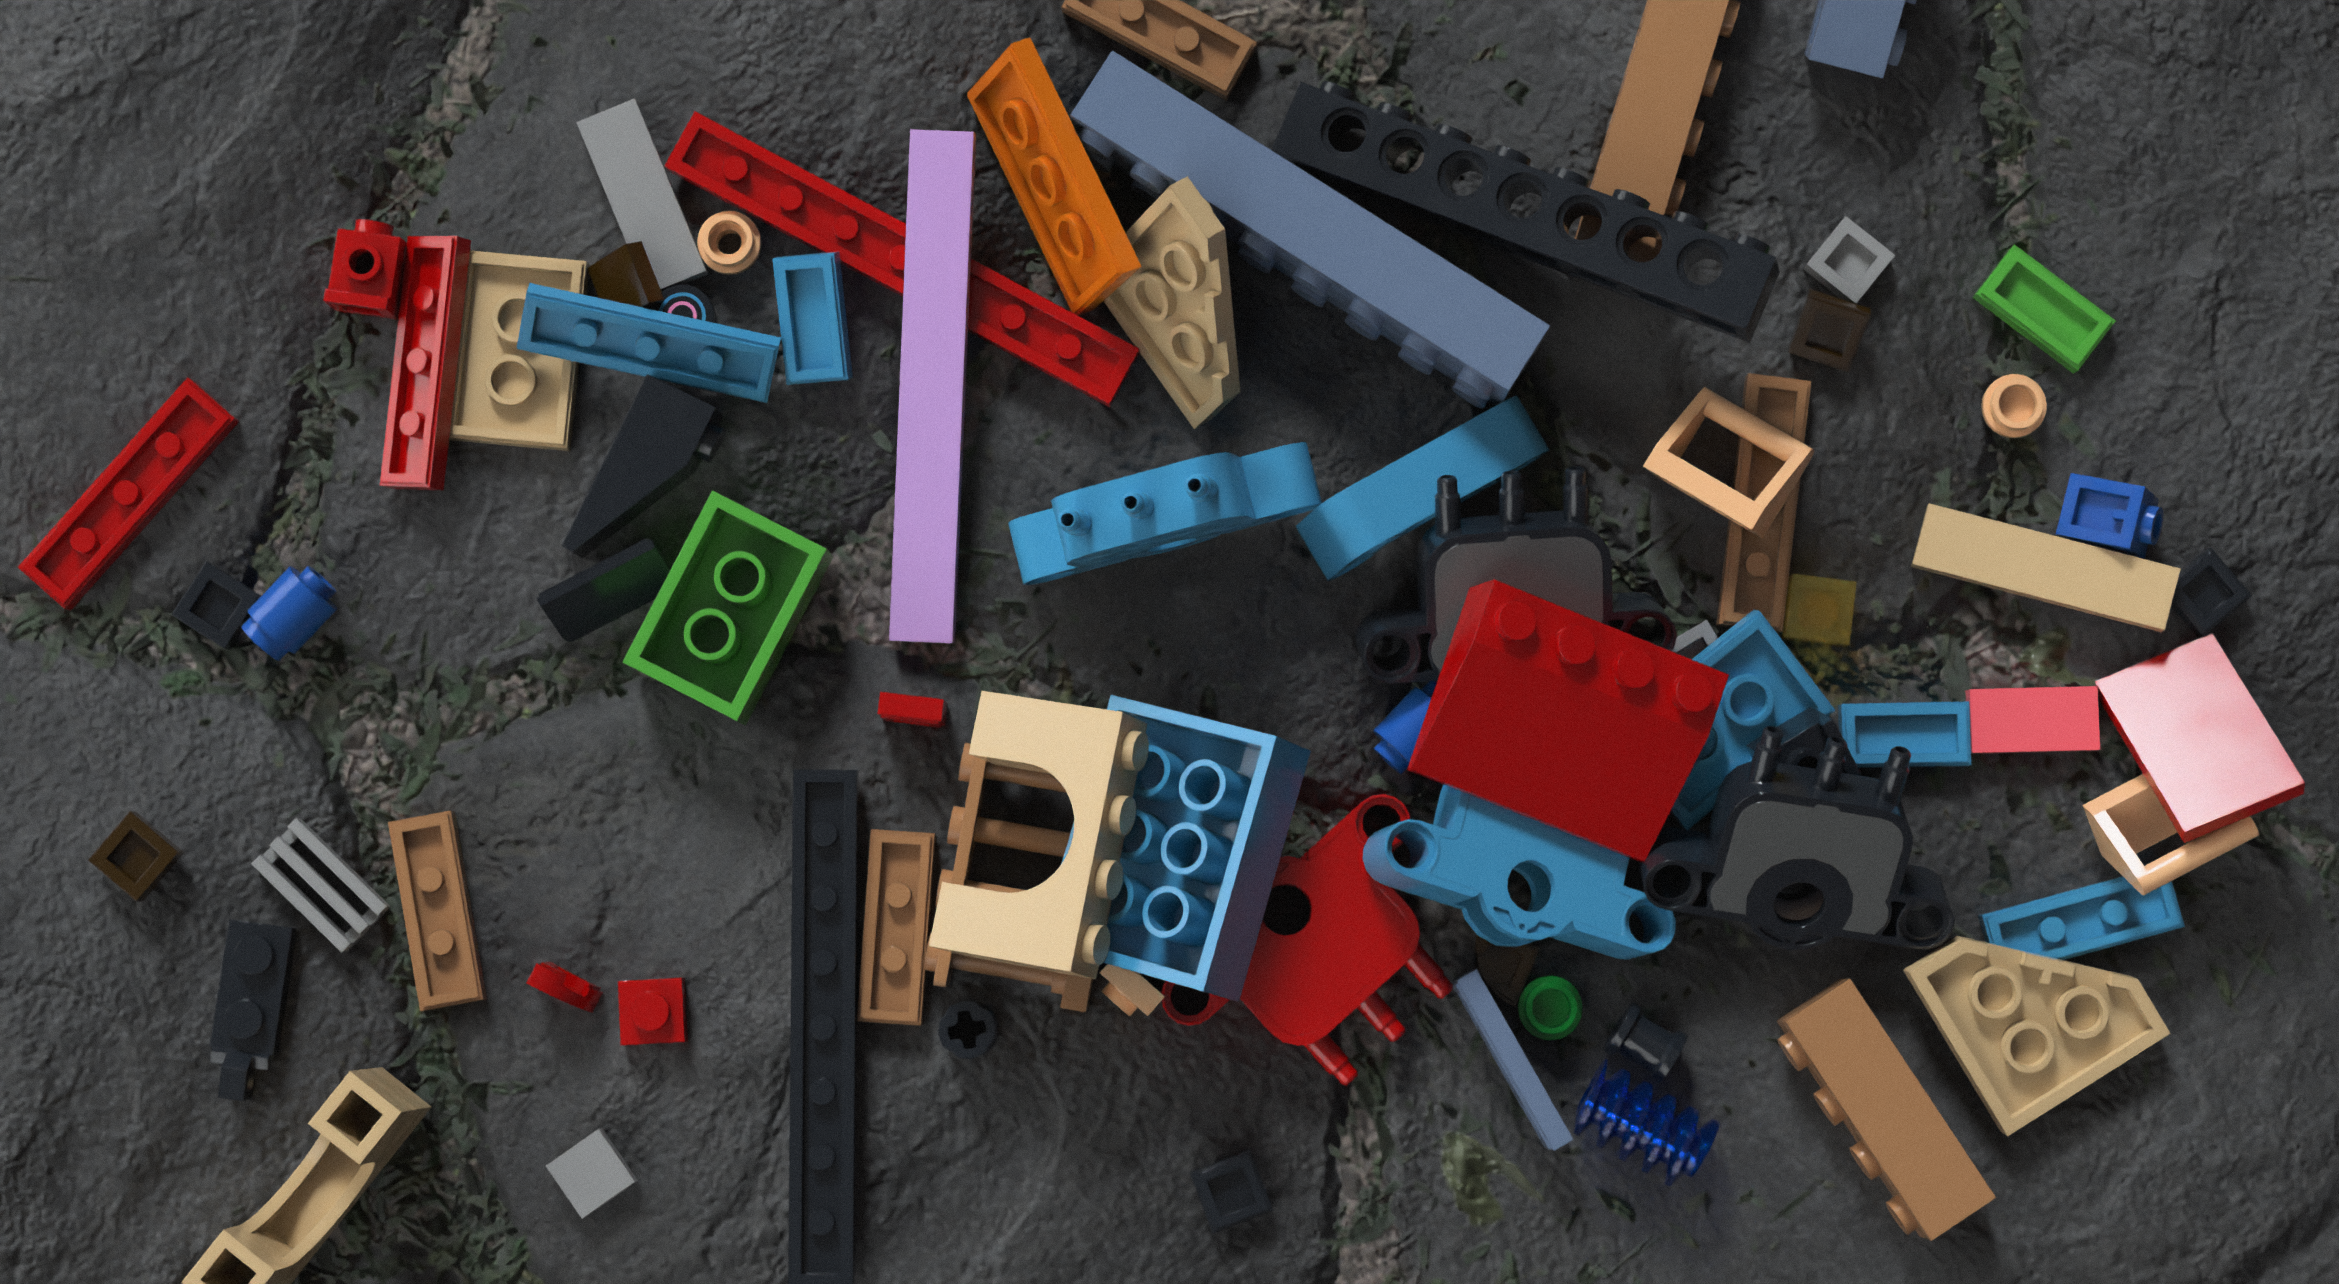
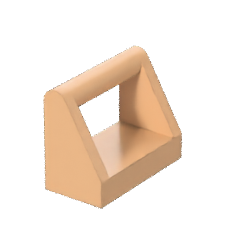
M1704 387L1659 440L1643 467L1657 478L1763 539L1814 454V449ZM1705 417L1785 462L1755 501L1681 459Z
M2141 774L2083 805L2101 855L2143 896L2259 836L2257 826L2249 816L2203 835L2144 866L2136 854L2177 833L2145 776Z

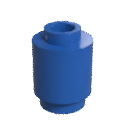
M289 566L247 610L251 617L241 628L264 652L275 660L280 661L288 652L296 654L337 611V607L330 600L337 591L312 567L307 566L302 572H299Z
M1433 680L1429 681L1421 690L1414 687L1373 730L1375 735L1381 740L1373 748L1374 751L1400 775L1408 768L1436 686V682Z

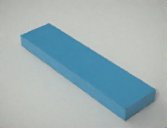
M529 283L516 349L644 377L648 374L658 380L767 403L781 337Z

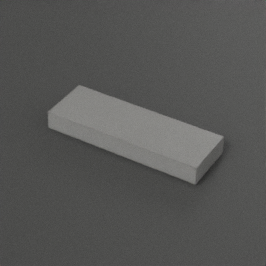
M631 99L576 122L626 244L642 241L661 292L669 287L684 285L708 275L706 266L699 254L694 237L636 99Z

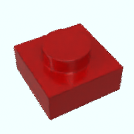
M685 978L618 981L620 1045L688 1042Z

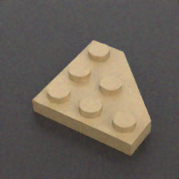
M1187 176L1170 185L1126 232L1142 267L1103 302L1133 344L1140 349V354L1191 426L1196 429L1210 421L1240 393V381L1225 228L1214 214L1210 204L1201 196Z
M1961 936L1952 938L1903 969L1998 1129L2006 1136L2016 1132L2171 1034L2140 981L2125 974Z

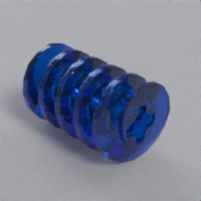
M1604 1059L1590 1080L1577 1106L1573 1134L1580 1136L1594 1124L1598 1126L1596 1146L1600 1149L1605 1147L1615 1137L1621 1139L1618 1159L1625 1162L1638 1149L1643 1151L1641 1171L1645 1174H1648L1663 1162L1667 1165L1665 1185L1671 1187L1683 1175L1692 1178L1709 1153L1719 1130L1720 1122L1711 1119L1697 1130L1699 1110L1691 1106L1684 1109L1674 1118L1676 1098L1666 1093L1651 1105L1653 1096L1652 1084L1643 1081L1629 1093L1630 1072L1621 1068L1609 1079L1605 1080L1607 1059Z

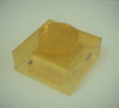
M1800 574L1790 575L1782 639L1842 647L1850 645L1857 582Z

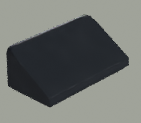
M646 538L539 593V597L536 599L561 637L567 642H574L655 600L671 568L660 546L653 540Z

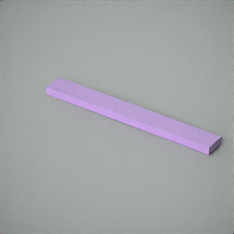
M910 129L889 641L955 643L976 152L975 132Z

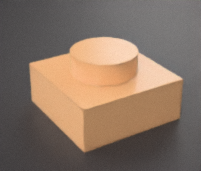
M1107 964L1100 972L1109 981L1101 992L1129 1017L1137 1008L1149 1016L1165 997L1140 973Z

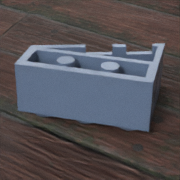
M1818 0L1805 50L1806 57L1816 62L1883 78L1887 64L1897 66L1904 49L1907 29L1898 27L1905 2L1915 4L1917 0Z

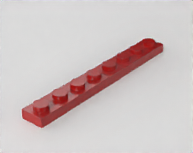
M694 111L664 165L667 171L820 253L839 252L842 265L903 297L906 223ZM971 259L968 332L1096 401L1111 407L1135 363L1140 349Z

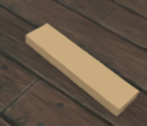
M1930 503L1926 508L1911 567L2161 633L2166 627L2181 568Z

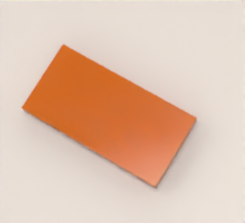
M1029 37L1011 43L968 91L967 97L1071 312L1079 316L1098 307L1142 266L1047 70Z

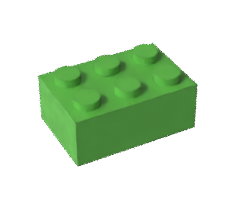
M712 490L630 646L623 663L746 726L827 571L833 555L819 544Z

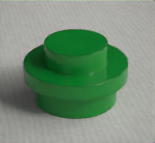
M1542 976L1528 983L1522 990L1518 999V1016L1523 1027L1533 1036L1544 1040H1557L1569 1035L1579 1024L1582 1016V1000L1576 988L1567 980L1557 976Z

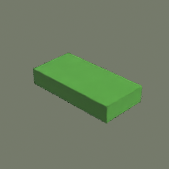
M2015 244L2007 251L1972 297L2073 374L2081 368L2116 322V320Z

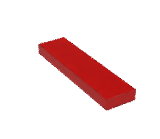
M407 236L380 486L392 489L444 491L471 240L459 236Z
M187 377L18 568L59 605L71 611L240 421L196 382Z

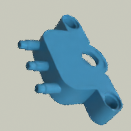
M1300 442L1242 457L1229 452L1200 456L1081 488L1053 498L1051 500L1053 508L1016 518L1008 522L1023 585H1033L1105 567L1132 558L1146 557L1185 548L1213 539L1221 534L1235 532L1314 510L1322 504L1307 443Z
M1443 785L1433 825L1412 819L1400 821L1376 831L1367 839L1363 848V862L1366 871L1375 881L1385 886L1461 909L1465 921L1479 937L1496 946L1518 947L1550 937L1610 957L1629 960L1663 950L1671 943L1675 934L1676 920L1673 911L1653 905L1647 899L1645 892L1623 886L1629 857L1447 785ZM1394 838L1402 840L1409 849L1410 863L1407 868L1399 865L1393 857L1392 842ZM1512 870L1520 873L1527 880L1531 889V903L1527 911L1517 907L1510 898L1507 888L1508 877ZM1631 913L1636 915L1642 922L1644 933L1641 942L1636 940L1631 934L1629 928Z

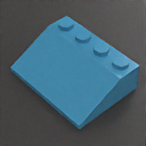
M1110 695L1106 710L1124 712L1147 723L1146 734L1149 740V752L1144 767L1137 773L1133 793L1136 803V817L1132 830L1124 837L1120 863L1123 867V882L1118 896L1111 902L1107 922L1110 932V947L1103 963L1239 1002L1311 751L1278 736ZM1074 822L1062 862L1068 854V851L1071 846L1074 833Z

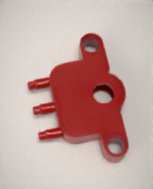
M1386 794L1372 795L1362 801L1302 857H1280L1271 889L1276 886L1288 885L1304 893L1310 908L1308 922L1302 930L1295 934L1281 935L1270 930L1262 920L1240 1000L1272 1035L1284 1043L1296 1046L1303 1045L1329 1075H1334L1344 1086L1353 1081L1358 1076V1072L1350 1064L1349 1057L1332 1040L1328 1033L1357 1008L1377 1032H1382L1390 1042L1397 1041L1405 1033V1027L1398 1021L1396 1013L1379 996L1376 990L1402 966H1405L1421 985L1429 989L1438 999H1443L1453 990V984L1445 977L1443 969L1418 943L1420 938L1418 919L1410 906L1392 887L1375 881L1366 871L1363 862V848L1369 837L1363 829L1362 822L1365 813L1372 807L1382 806L1394 812L1398 822L1410 819V813L1404 803L1396 797ZM1394 838L1392 853L1402 845V840ZM1165 981L1161 994L1165 996L1162 1000V1007L1167 1015L1175 1022L1187 1026L1200 1024L1209 1019L1230 1000L1208 993V1003L1203 1011L1195 1015H1186L1176 1010L1172 1004L1171 992L1175 983Z

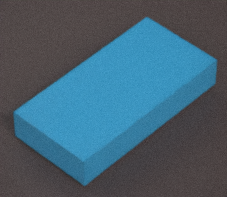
M839 252L773 258L786 385L841 381L853 378Z
M1969 701L1838 705L1839 731L1843 739H1845L1858 768H1883L1884 762L1888 760L1891 749L1895 746H1902L1910 751L1911 758L1908 767H1959L1971 765Z

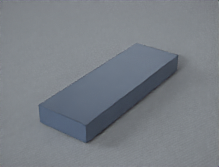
M1471 969L1454 979L1453 988L1543 1146L1555 1151L1574 1140L1477 969Z

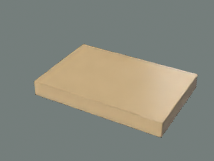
M470 251L449 440L570 451L579 362L516 348L529 283L587 295L589 278L587 268L590 266L587 261Z

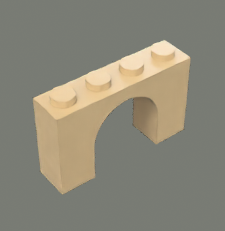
M981 691L969 755L998 766L1052 774L1062 784L1072 804L1074 813L1073 839L1068 854L1055 873L1040 885L1025 891L1006 893L942 882L929 942L930 947L963 956L1096 979L1098 967L1105 961L1110 947V932L1107 922L1111 902L1118 896L1123 882V867L1120 863L1124 837L1132 830L1136 817V803L1133 793L1137 773L1144 767L1149 752V740L1146 734L1147 723L1119 711Z
M383 1067L349 1071L308 1124L318 1131L320 1136L297 1169L274 1196L249 1220L241 1225L223 1229L181 1283L291 1284L431 1109V1106Z

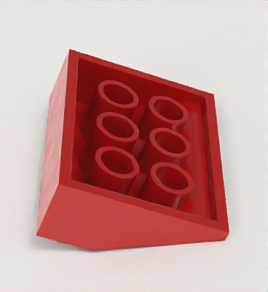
M1493 579L1470 587L1407 770L1636 861L1644 862L1710 734L1729 674Z

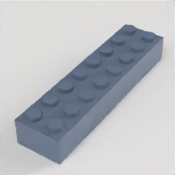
M1113 50L1070 114L1071 122L1094 167L1106 173H1109L1113 166L1134 179L1130 185L1131 188L1152 203L1170 185L1188 176L1201 196L1210 204L1214 214L1225 228L1226 237L1241 246L1237 254L1244 261L1264 273L1269 274L1274 267L1292 278L1294 282L1291 285V289L1299 296L1318 307H1323L1325 302L1328 301L1346 312L1348 315L1344 322L1353 330L1373 341H1376L1380 335L1384 336L1401 347L1398 356L1404 362L1427 375H1430L1433 369L1438 370L1455 381L1451 389L1458 396L1478 408L1484 409L1487 403L1496 406L1504 402L1550 327L1546 322Z

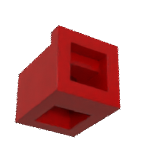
M357 219L354 230L338 228L328 289L325 288L323 301L338 312L398 320L407 242L401 237L393 236V225L374 220ZM365 253L372 254L374 257L373 268L365 274L356 273L358 257Z

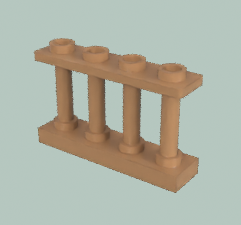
M965 743L958 780L969 782L965 807L954 806L952 810L947 844L958 845L954 870L942 869L936 907L942 882L1006 893L1025 891L1023 889L969 880L975 842L1064 857L1070 836L1069 832L980 817L987 779L1067 793L1062 784L1052 774L991 764L969 755L970 743ZM930 933L924 970L935 972L934 986L949 987L952 969L1051 986V993L1062 995L1060 1008L1080 1012L1088 1011L1093 979L950 953L930 947Z

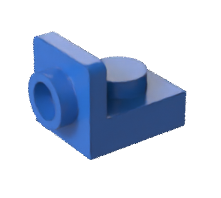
M2071 473L2056 535L2084 544L2121 550L2127 555L2144 559L2148 544L2155 545L2159 539L2163 525V509L2158 507V498L2145 486Z

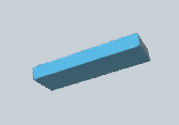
M2123 876L1978 915L1985 942L2060 960L2185 927L2172 881L2143 896Z

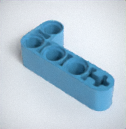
M1514 396L1335 494L1308 514L1296 525V529L1327 581H1331L1362 564L1387 544L1434 519L1437 479L1440 476L1453 475L1457 478L1458 493L1462 503L1500 482L1503 472L1519 471L1545 455L1550 449L1518 396Z

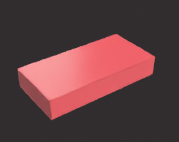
M2098 686L1969 689L1965 691L1966 701H1969L1971 754L2100 750Z

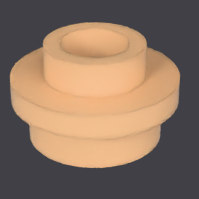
M722 211L712 215L704 222L698 234L697 246L701 258L708 267L721 274L734 275L746 271L755 263L761 251V236L755 223L746 215L736 211ZM727 234H736L741 237V247L733 254H724L719 250V242Z

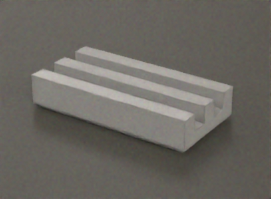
M295 818L287 826L289 829L282 836H278L269 845L270 848L263 855H259L251 864L341 953H347L391 906L301 818ZM299 839L370 908L363 916L292 848ZM280 858L290 865L352 926L346 933L275 865Z

